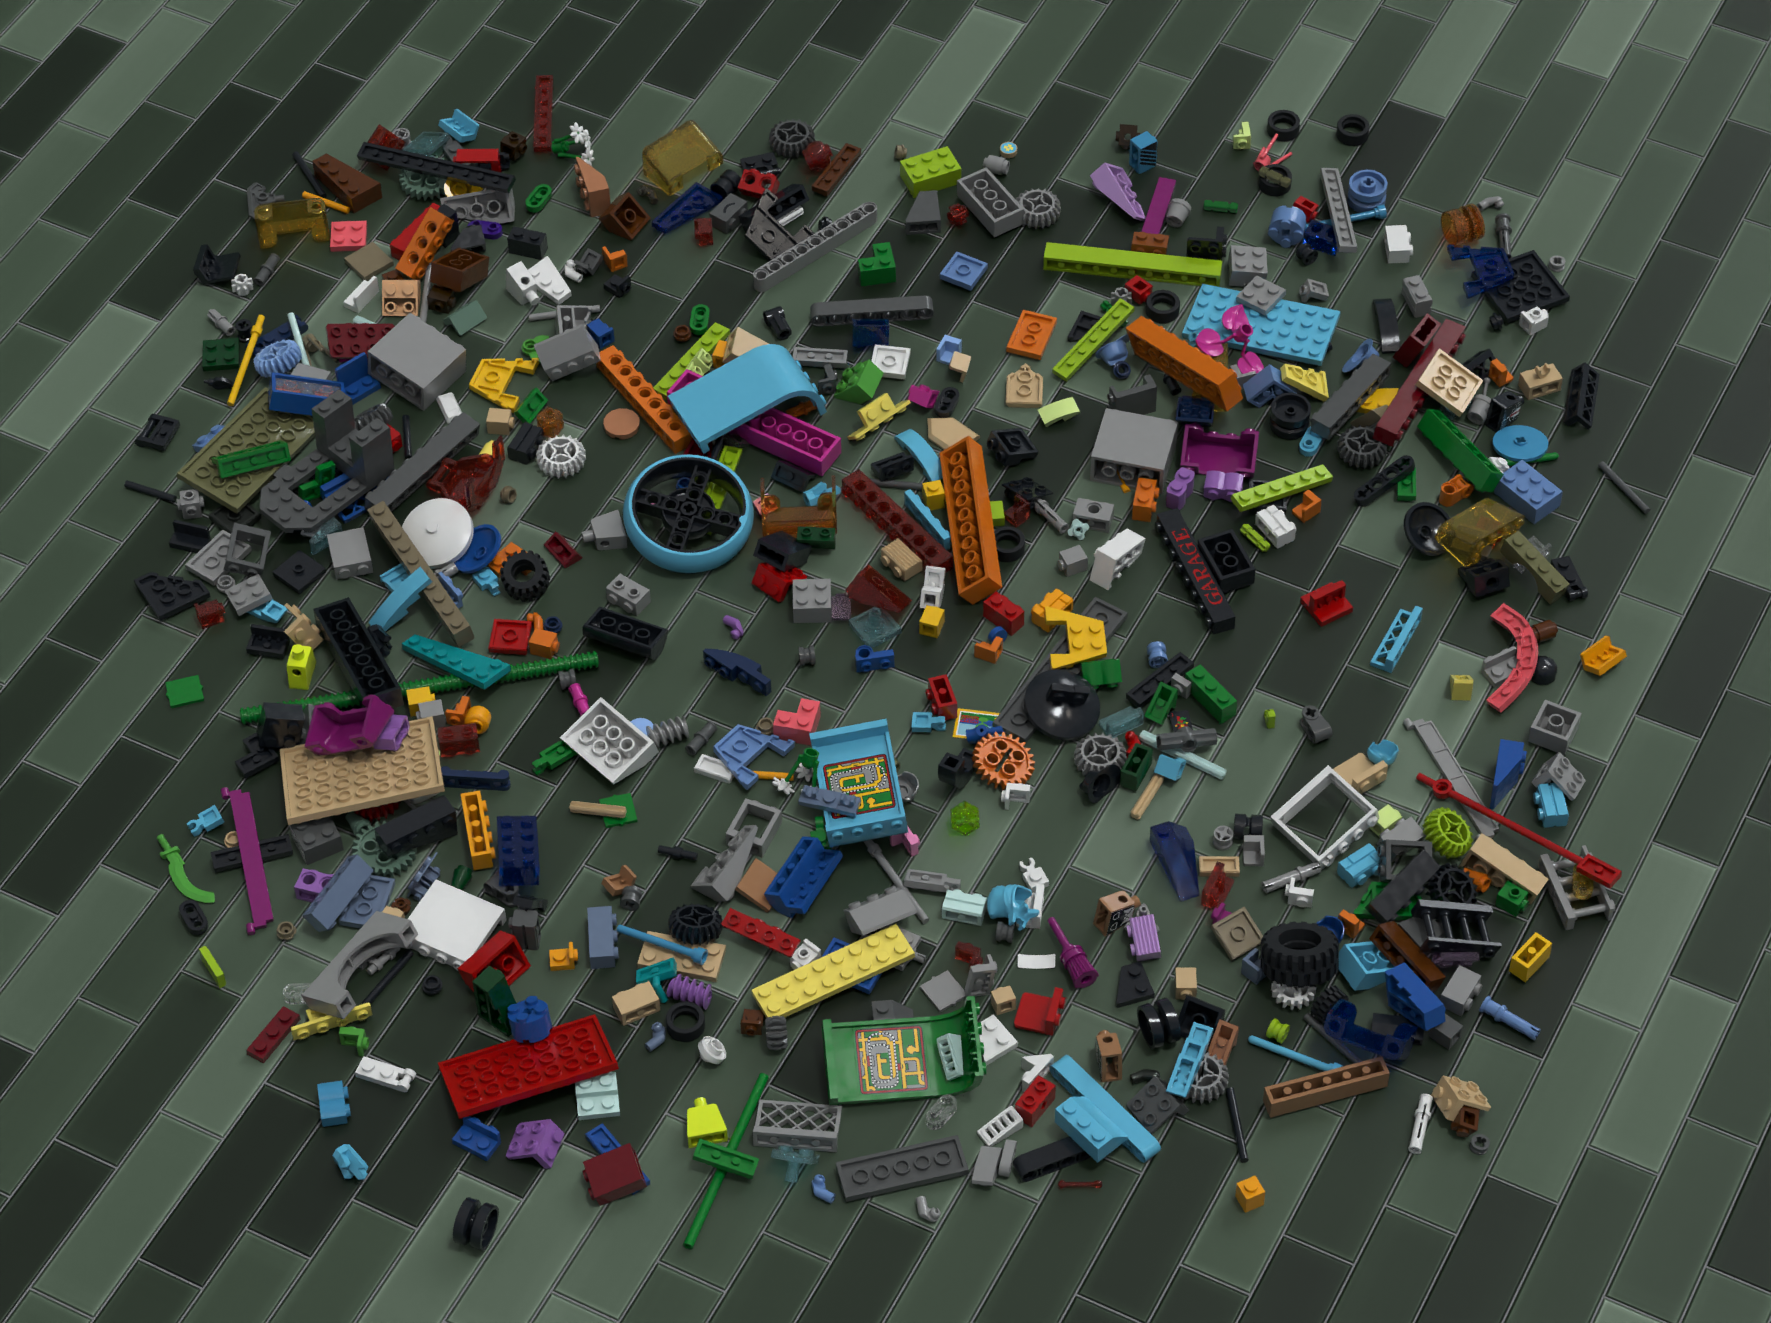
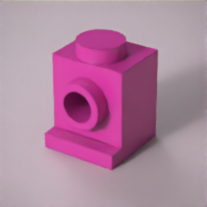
M922 384L920 386L912 385L908 392V400L926 408H933L940 391L930 390V387Z

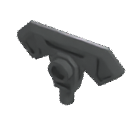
M255 182L247 188L248 210L251 218L260 221L267 215V208L276 205L278 202H285L284 195L275 196L274 193H266L265 186Z

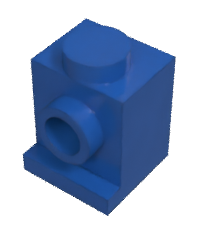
M599 318L587 324V331L595 340L599 349L615 342L614 329L612 327L609 328Z

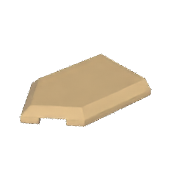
M1025 363L1018 371L1007 376L1006 405L1017 408H1039L1042 406L1043 377L1039 373L1036 374L1032 371L1031 367Z
M927 418L928 440L943 450L967 436H970L975 441L980 438L978 434L955 418Z

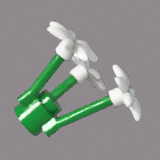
M575 122L574 126H570V129L573 131L571 134L554 139L552 151L554 154H558V157L573 159L579 157L592 166L591 161H594L595 158L592 157L594 151L590 150L592 145L589 140L591 137L587 129L583 130V126L579 127L577 122ZM570 138H575L574 141H565ZM585 144V148H587L586 154L582 153V156L566 153L569 151V145Z
M805 748L803 754H799L796 763L787 777L781 778V780L774 777L772 784L778 787V791L783 790L787 795L794 793L795 791L791 789L792 785L789 784V780L794 772L799 773L797 778L801 779L805 776V780L809 782L811 777L812 785L810 786L818 788L816 781L818 779L819 752L813 748Z

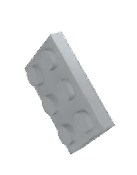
M224 530L219 532L185 564L186 569L215 586L219 577L229 573V571L223 569L231 534ZM235 540L232 558L242 560L252 551L251 546L243 541Z

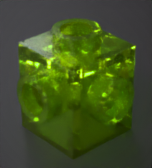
M963 801L950 809L953 830L967 836L980 828L979 810L976 806Z

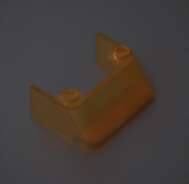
M835 475L831 476L832 492L822 493L817 500L818 506L780 507V499L776 495H765L764 478H760L763 537L782 530L797 538L798 526L835 528L837 534Z

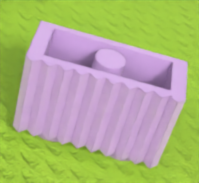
M1154 915L1129 918L1130 925H1126L1128 937H1132L1134 943L1130 944L1132 956H1136L1137 962L1161 958Z

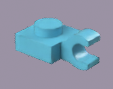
M489 567L472 575L474 582L482 591L488 589L493 596L500 594L498 590V577Z
M913 712L912 732H931L932 728L937 731H945V717H933L932 712Z

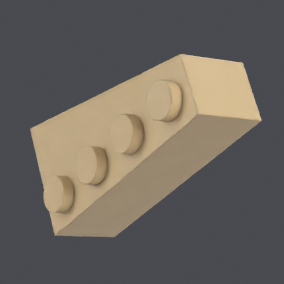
M1482 833L1459 865V867L1464 866V868L1467 867L1468 869L1487 874L1491 879V885L1497 888L1503 887L1509 881L1528 891L1527 900L1529 904H1532L1548 881V878L1540 871H1536L1524 860L1517 858L1508 849L1501 847L1492 838Z

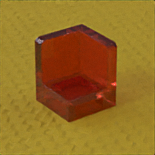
M1016 494L1014 496V505L1004 512L1005 519L1017 528L1030 518V503L1019 494Z

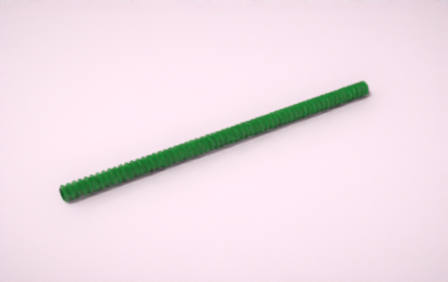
M593 651V653L587 652V654L581 653V655L577 653L575 656L571 654L569 657L565 655L563 658L559 656L557 659L552 657V660L546 658V661L540 659V662L534 660V663L530 661L527 664L522 662L521 665L516 663L515 666L510 664L511 671L497 680L495 684L497 682L503 683V681L509 682V680L515 681V679L521 680V678L527 679V677L533 678V676L539 677V675L545 676V674L549 676L551 673L555 675L558 671L568 672L569 669H574V671L578 669L580 671V668L586 670V667L592 669L595 666L598 668V655L596 651ZM450 674V676L444 675L445 677L438 676L439 678L432 677L433 679L426 678L427 680L421 679V681L416 679L415 682L410 680L409 683L404 681L403 684L398 682L401 687L402 697H405V699H407L406 690L429 686L430 694L432 692L438 694V691L444 693L445 690L450 692L451 689L456 691L457 688L462 690L463 687L468 689L469 686L474 688L475 685L453 674ZM351 690L348 693L343 691L342 694L337 692L336 695L331 693L329 696L328 694H325L323 697L319 695L317 698L313 696L311 699L307 697L305 700L301 698L299 701L298 699H295V701L289 700V702L283 701L284 704H300L303 710L308 704L320 705L326 702L334 704L339 709H342V707L348 708V706L354 707V705L360 706L355 694ZM261 705L259 707L253 706L252 708L246 707V709L240 708V717L243 725H246L247 722L252 724L253 721L258 723L262 710Z

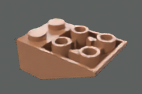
M576 157L574 170L578 177H575L577 188H581L579 189L581 199H585V210L589 211L591 217L600 216L611 205L606 178L581 158Z

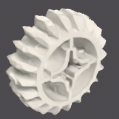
M564 434L561 437L555 435V438L549 437L548 441L543 440L536 453V461L540 470L545 475L550 474L551 478L557 476L558 479L561 476L567 478V475L573 476L574 472L579 473L586 460V453L582 443L578 442L577 438L572 439L571 435L565 437Z

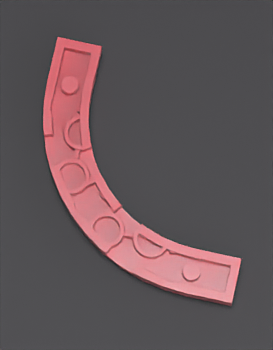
M1504 603L1490 616L1494 622L1508 630L1516 639L1518 662L1516 668H1513L1505 682L1486 699L1488 705L1500 713L1526 688L1533 676L1538 660L1537 639L1528 621Z

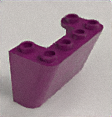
M1198 423L1185 424L1180 468L1184 467L1194 471L1195 474L1206 475L1207 471L1212 470L1224 473L1233 472L1244 475V479H1252L1255 474L1259 431L1247 428L1241 432L1240 436L1233 433L1223 435L1214 431L1204 433L1203 427Z
M368 695L363 698L362 704L366 706L365 708L351 709L344 712L329 702L315 705L304 747L318 755H330L371 748L394 714V710L376 695Z

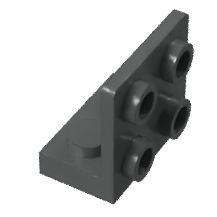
M1154 1076L1127 1103V1107L1151 1134L1176 1112L1184 1116L1189 1111L1188 1107L1177 1095L1166 1092L1167 1082L1157 1076Z

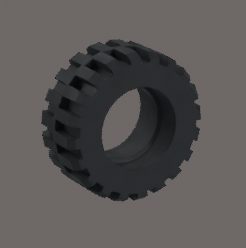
M1296 921L1288 924L1282 923L1279 926L1272 927L1261 938V969L1266 977L1271 981H1276L1277 984H1285L1287 987L1298 986V988H1304V986L1314 987L1316 984L1321 985L1331 980L1338 971L1339 941L1335 934L1328 930L1327 927L1302 921L1301 923H1296Z

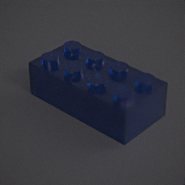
M497 816L496 838L499 886L539 885L540 864L537 816Z

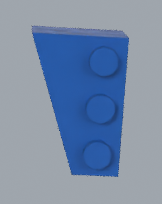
M1405 962L1385 971L1389 1007L1425 1031L1446 1022L1444 1004Z

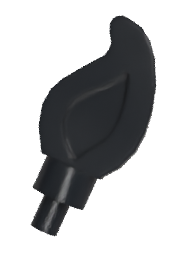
M223 377L204 380V383L217 390L232 389L233 382Z

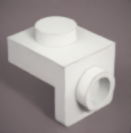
M1007 783L1006 790H1002L1001 802H1005V809L1009 810L1010 801L1029 803L1030 785Z
M1291 877V882L1286 884L1285 896H1288V904L1312 908L1314 890L1294 887L1295 878Z

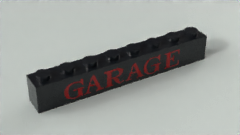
M1176 508L1158 513L1155 529L1157 533L1161 534L1163 545L1168 547L1169 556L1172 560L1174 559L1178 573L1182 574L1184 585L1189 587L1192 600L1196 601L1199 613L1203 614L1206 627L1211 629L1213 635L1235 629L1236 616L1179 509Z

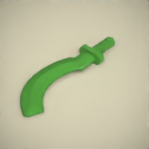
M163 834L158 835L157 840L164 852H160V856L162 859H168L170 862L168 865L169 873L178 890L192 900L214 903V892L201 890L188 880L183 868L185 862L179 855L180 849L178 846L171 848Z

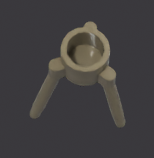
M306 334L302 338L310 366L312 364L309 351H324L329 356V351L313 334Z

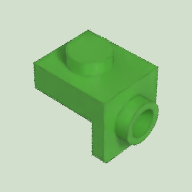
M352 1026L340 1027L339 1037L341 1045L357 1046L358 1055L363 1057L364 1051L368 1050L369 1038L366 1037L365 1029Z

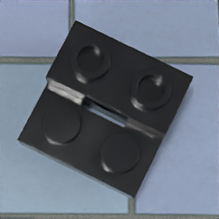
M1488 558L1458 568V575L1467 582V589L1475 597H1482L1488 593L1510 587L1509 567L1501 559L1494 560L1493 558Z

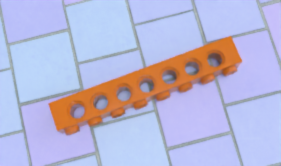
M612 345L599 352L601 361L596 363V367L675 454L686 449L693 437L679 416L675 414L671 405L665 403L662 395L656 393L652 384L646 382L642 373L636 371L632 362L626 360L621 350L618 351Z

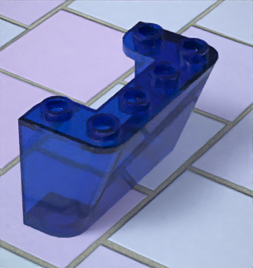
M1341 998L1327 1013L1324 1030L1328 1036L1390 1060L1405 1061L1409 1057L1418 1027L1402 1023L1396 1027L1393 1036L1389 1034L1385 1036L1354 1024L1357 1016L1356 1006Z

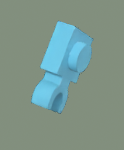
M213 805L199 813L198 820H191L187 825L193 836H198L203 829H206L208 832L223 824L224 820L217 807Z

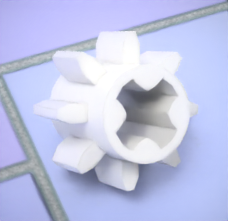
M239 274L231 280L232 292L237 291L239 296L248 295L250 290H253L252 278H248L246 274Z

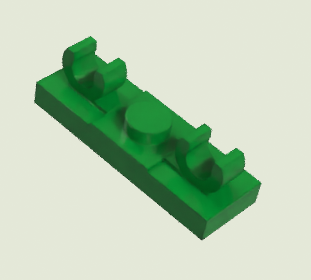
M699 1139L692 1158L698 1162L748 1179H753L759 1162V1158L703 1139Z

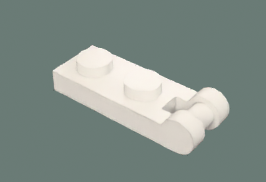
M363 1056L355 1071V1076L401 1092H408L410 1088L409 1083L414 1080L416 1072L409 1068L403 1069Z

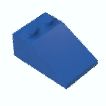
M1500 739L1490 809H1494L1518 782L1519 774L1523 775L1527 751H1523V742Z

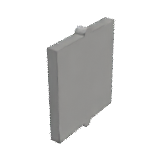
M948 970L936 977L933 976L931 980L920 985V989L939 1012L951 1006H956V1003L966 998L964 989Z

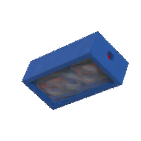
M271 372L268 388L269 410L312 416V408L340 389L345 393L344 382Z

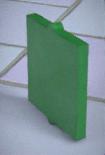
M199 675L165 682L167 688L166 697L169 698L171 708L204 701L202 693L204 688L200 684Z
M631 793L614 794L612 797L599 799L600 804L625 806L627 810L625 818L603 816L606 828L623 827L625 824L638 822Z

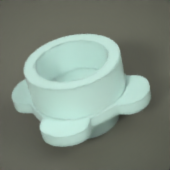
M1074 519L1070 529L1067 531L1068 535L1075 536L1078 540H1083L1085 532L1089 530V525L1079 521V519Z

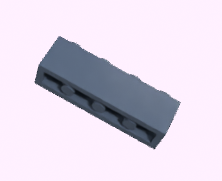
M358 854L348 856L302 916L318 932L331 930L335 926V920L338 916L347 910L348 903L358 896V890L361 886L369 882L370 875L374 870Z

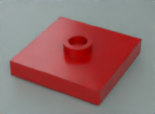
M494 619L488 648L489 653L527 655L532 621Z

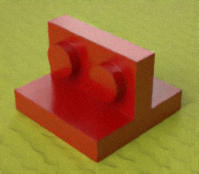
M1342 580L1336 583L1331 582L1300 597L1301 604L1321 627L1353 612V606L1345 598L1346 584Z

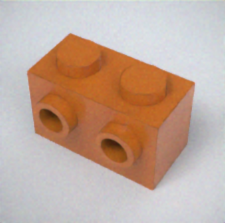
M1138 478L1133 502L1132 520L1151 522L1152 512L1155 513L1157 507L1155 499L1159 498L1160 488H1157V480Z

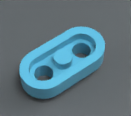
M1310 426L1300 441L1299 452L1307 457L1315 455L1324 437L1312 432Z

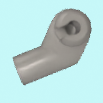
M1500 196L1488 197L1477 203V208L1483 211L1493 204L1496 208H1500L1504 205L1503 198Z
M925 1196L916 1198L919 1216L930 1222L937 1221L941 1215L940 1210L934 1207L928 1208Z

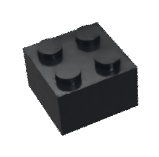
M263 702L256 730L259 747L292 748L297 746L305 721L302 705Z

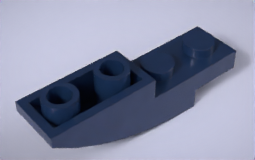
M706 648L703 650L705 665L719 672L722 677L728 678L732 682L738 677L740 681L749 684L755 691L761 692L765 696L772 692L771 680L762 674L760 664L742 655L725 650Z

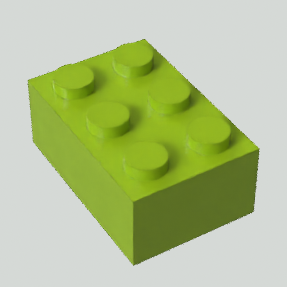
M948 146L901 160L900 177L913 198H916L919 191H939L957 185V180L961 179V167Z

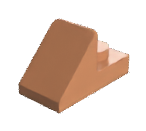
M1219 1019L1208 1051L1210 1056L1216 1054L1217 1060L1222 1059L1223 1065L1227 1064L1231 1050L1237 1044L1239 1026Z

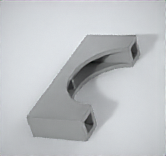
M376 911L302 994L309 1009L345 1019L356 1006L349 991L346 990L347 982L352 973L359 965L376 953L390 948H407L418 936L412 921Z

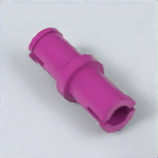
M574 683L568 689L573 698V705L578 709L581 717L590 707L588 705V698L583 694L580 684Z

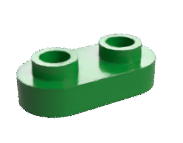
M546 184L536 186L525 201L526 209L533 213L541 211L552 197L551 187Z
M699 304L692 308L690 318L691 333L703 335L708 330L710 318L708 306Z

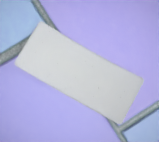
M1018 954V967L1029 969L1055 968V954Z

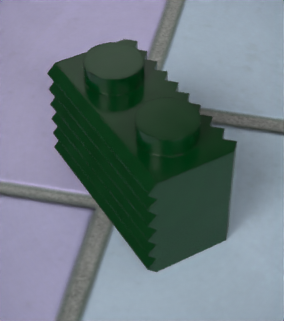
M1138 743L1134 744L1130 755H1128L1122 769H1120L1121 786L1134 791L1138 790L1152 764V748Z

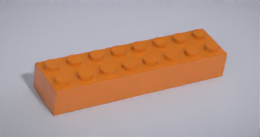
M1140 316L1125 328L1135 355L1225 411H1229L1243 399L1242 389L1238 384L1237 374L1233 369H1228L1221 362L1213 360L1210 355H1205L1197 347H1192L1185 340L1182 341L1177 338L1174 333H1169L1162 326L1159 327L1151 319Z

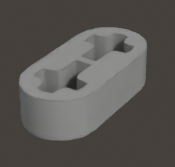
M1006 1139L998 1175L1010 1176L1013 1166L1012 1162L1016 1154L1017 1141Z

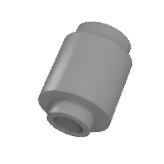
M989 155L988 158L985 157L983 168L987 167L991 173L998 175L1008 173L1010 161L1006 160V158Z

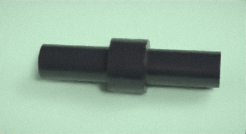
M662 845L658 847V853L671 855L672 858L697 860L698 853L683 850L682 847L675 846L671 848Z

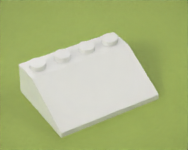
M601 697L560 737L564 743L613 785L644 767L659 752L655 743Z

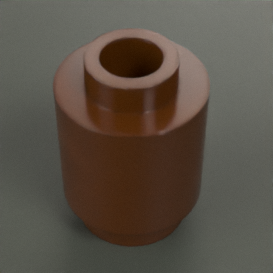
M1551 620L1531 626L1537 643L1555 638L1558 632L1557 625Z

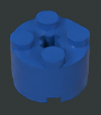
M529 996L526 1000L508 1006V1019L514 1040L523 1043V1040H529L530 1043H534L549 1036V1030L553 1026L546 1002L539 1000L537 996Z

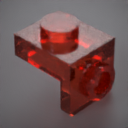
M958 941L955 947V959L970 963V966L983 963L981 948L975 947L970 943Z

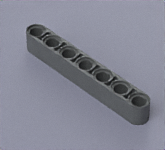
M925 295L817 302L810 306L811 323L814 326L926 320L934 315L933 300L930 296Z

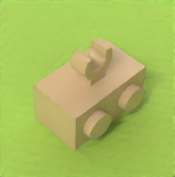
M1545 363L1541 367L1536 366L1535 369L1520 373L1518 386L1527 400L1561 391L1563 378L1553 363L1549 365Z

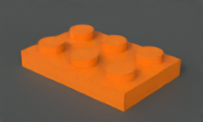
M1023 310L1007 344L1006 352L1041 360L1057 324V318Z

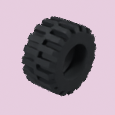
M521 550V553L513 552L514 555L506 557L508 561H503V568H500V577L505 590L510 597L513 596L517 601L520 598L521 602H526V599H529V602H531L535 597L537 599L540 598V594H545L546 592L545 587L548 588L550 585V575L544 559L538 553L534 554L531 550L528 553L525 550ZM531 570L535 572L534 576L526 582L515 580L522 571Z

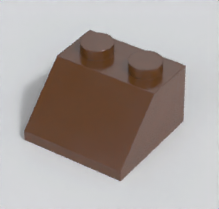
M627 192L618 196L598 219L609 232L632 240L651 217L634 197Z

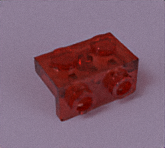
M476 723L437 729L441 757H453L480 752Z

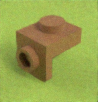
M622 865L619 874L604 877L601 884L612 896L622 894L624 887L633 886L637 876L627 865Z

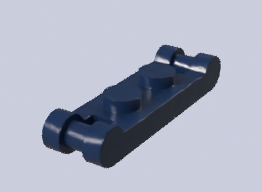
M295 315L300 334L302 335L308 330V325L305 322H301V318ZM289 321L258 338L253 350V356L256 357L260 350L264 349L265 346L271 345V343L288 339L293 340L294 336Z
M447 766L441 767L444 787L507 791L511 787L507 770H501L497 773L451 770Z

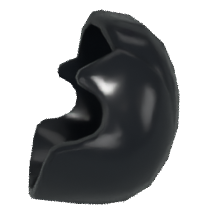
M1538 656L1531 681L1540 685H1548L1554 682L1557 674V664L1555 661L1547 656Z

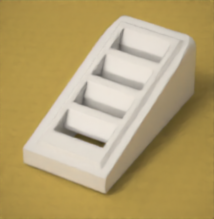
M1010 1106L980 1128L977 1134L987 1146L992 1147L1022 1129L1023 1118L1013 1106ZM995 1127L1000 1130V1133L995 1130ZM988 1131L992 1133L993 1138L987 1134Z

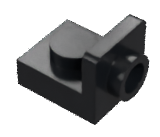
M614 274L603 286L606 291L621 298L630 291L631 279L628 275L621 278Z

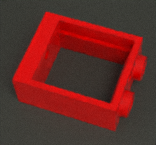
M457 149L456 156H453V162L461 164L491 163L492 171L501 172L499 149Z

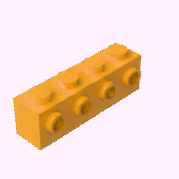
M480 791L462 793L461 800L473 870L493 867L492 859H496L494 847H490L489 844L493 843L491 831L487 832V828L490 827L489 816H484V812H488L486 800L481 799Z

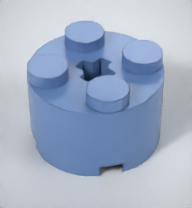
M1286 205L1276 208L1271 217L1268 235L1284 248H1289L1291 245L1299 243L1303 238L1306 227L1305 213L1294 206L1286 208Z

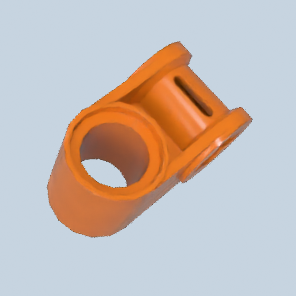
M1461 474L1456 475L1451 480L1442 484L1439 503L1446 507L1453 506L1460 500L1470 496L1474 490V485L1467 483Z

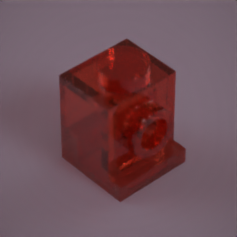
M694 219L695 239H699V246L713 245L712 219Z
M217 599L201 605H198V603L194 604L196 616L202 629L224 622L223 614L225 609L222 602L218 603Z

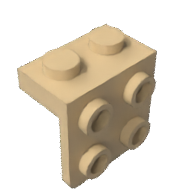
M286 603L284 606L292 613L296 620L284 632L295 644L310 646L314 650L324 640L319 635L321 631L314 624L310 626L311 620L295 605L291 607Z
M1358 753L1333 768V770L1356 791L1363 794L1386 780L1388 765L1384 760L1374 765L1363 753Z
M1443 1075L1431 1094L1445 1118L1454 1121L1463 1105L1489 1111L1491 1108L1487 1098L1481 1093L1476 1083L1472 1081L1465 1082L1454 1076L1447 1077Z

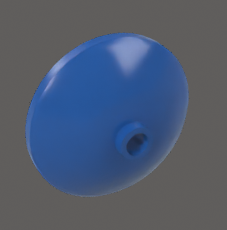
M489 524L479 525L474 528L473 539L469 548L460 559L454 562L460 572L474 573L480 571L494 560L501 545V534L498 529Z

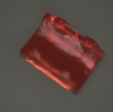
M1217 861L1202 890L1201 905L1213 910L1225 902L1234 884V879L1226 877L1224 872L1225 864Z

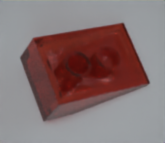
M869 564L857 574L845 590L851 599L859 603L898 613L912 601Z

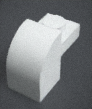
M926 566L924 586L921 590L920 608L925 609L926 605L940 608L944 594L946 568Z

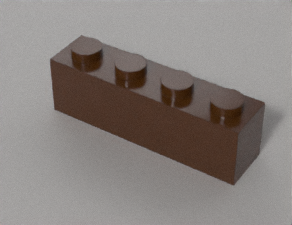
M1395 921L1379 924L1369 938L1394 966L1405 962L1432 992H1436L1446 978Z

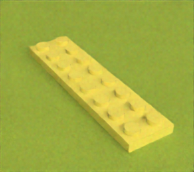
M895 923L752 989L751 992L766 1018L776 1015L787 1017L915 958V952Z

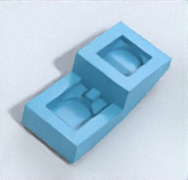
M272 599L270 602L268 601L247 613L262 620L277 623L288 609Z

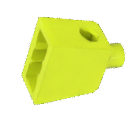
M300 644L292 646L287 662L289 688L309 689L316 665V658L312 647Z
M703 1097L695 1099V1107L687 1109L688 1147H697L699 1139L715 1144L727 1142V1127L717 1105H707L706 1099Z

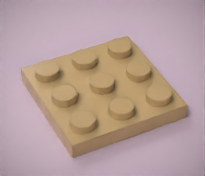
M1439 348L1415 385L1460 417L1484 380Z

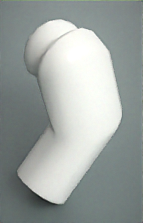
M567 260L564 266L565 275L580 283L583 275L576 272L574 260Z

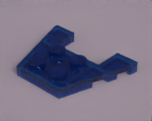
M1454 245L1447 246L1451 261L1470 258L1479 279L1463 282V290L1467 299L1514 278V271L1504 248L1481 247V249H1471L1470 246L1464 245L1463 248H1457Z

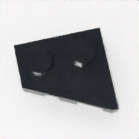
M1081 310L1068 335V341H1079L1102 317Z
M1141 961L1121 967L1116 1002L1117 1008L1154 998L1155 993Z

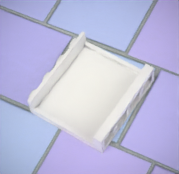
M435 880L408 918L412 921L418 936L410 943L407 949L416 950L423 956L432 957L439 963L448 964L458 970V967L484 945L497 925H504L506 922L505 909L439 880Z

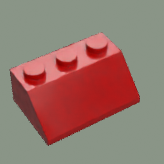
M500 930L457 969L465 984L474 992L472 981L488 966L495 970H500L505 975L508 985H511L531 965L516 937Z

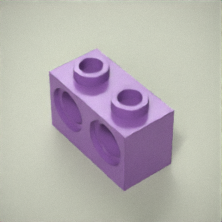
M303 868L294 886L296 898L313 902L334 874H325Z

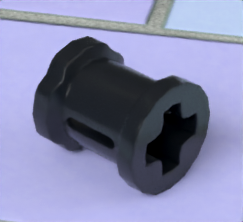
M241 319L235 324V328L238 331L237 338L242 343L249 342L251 337L252 325L247 319Z

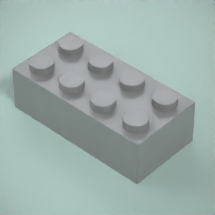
M987 167L957 180V196L994 237L1023 225L1024 208Z

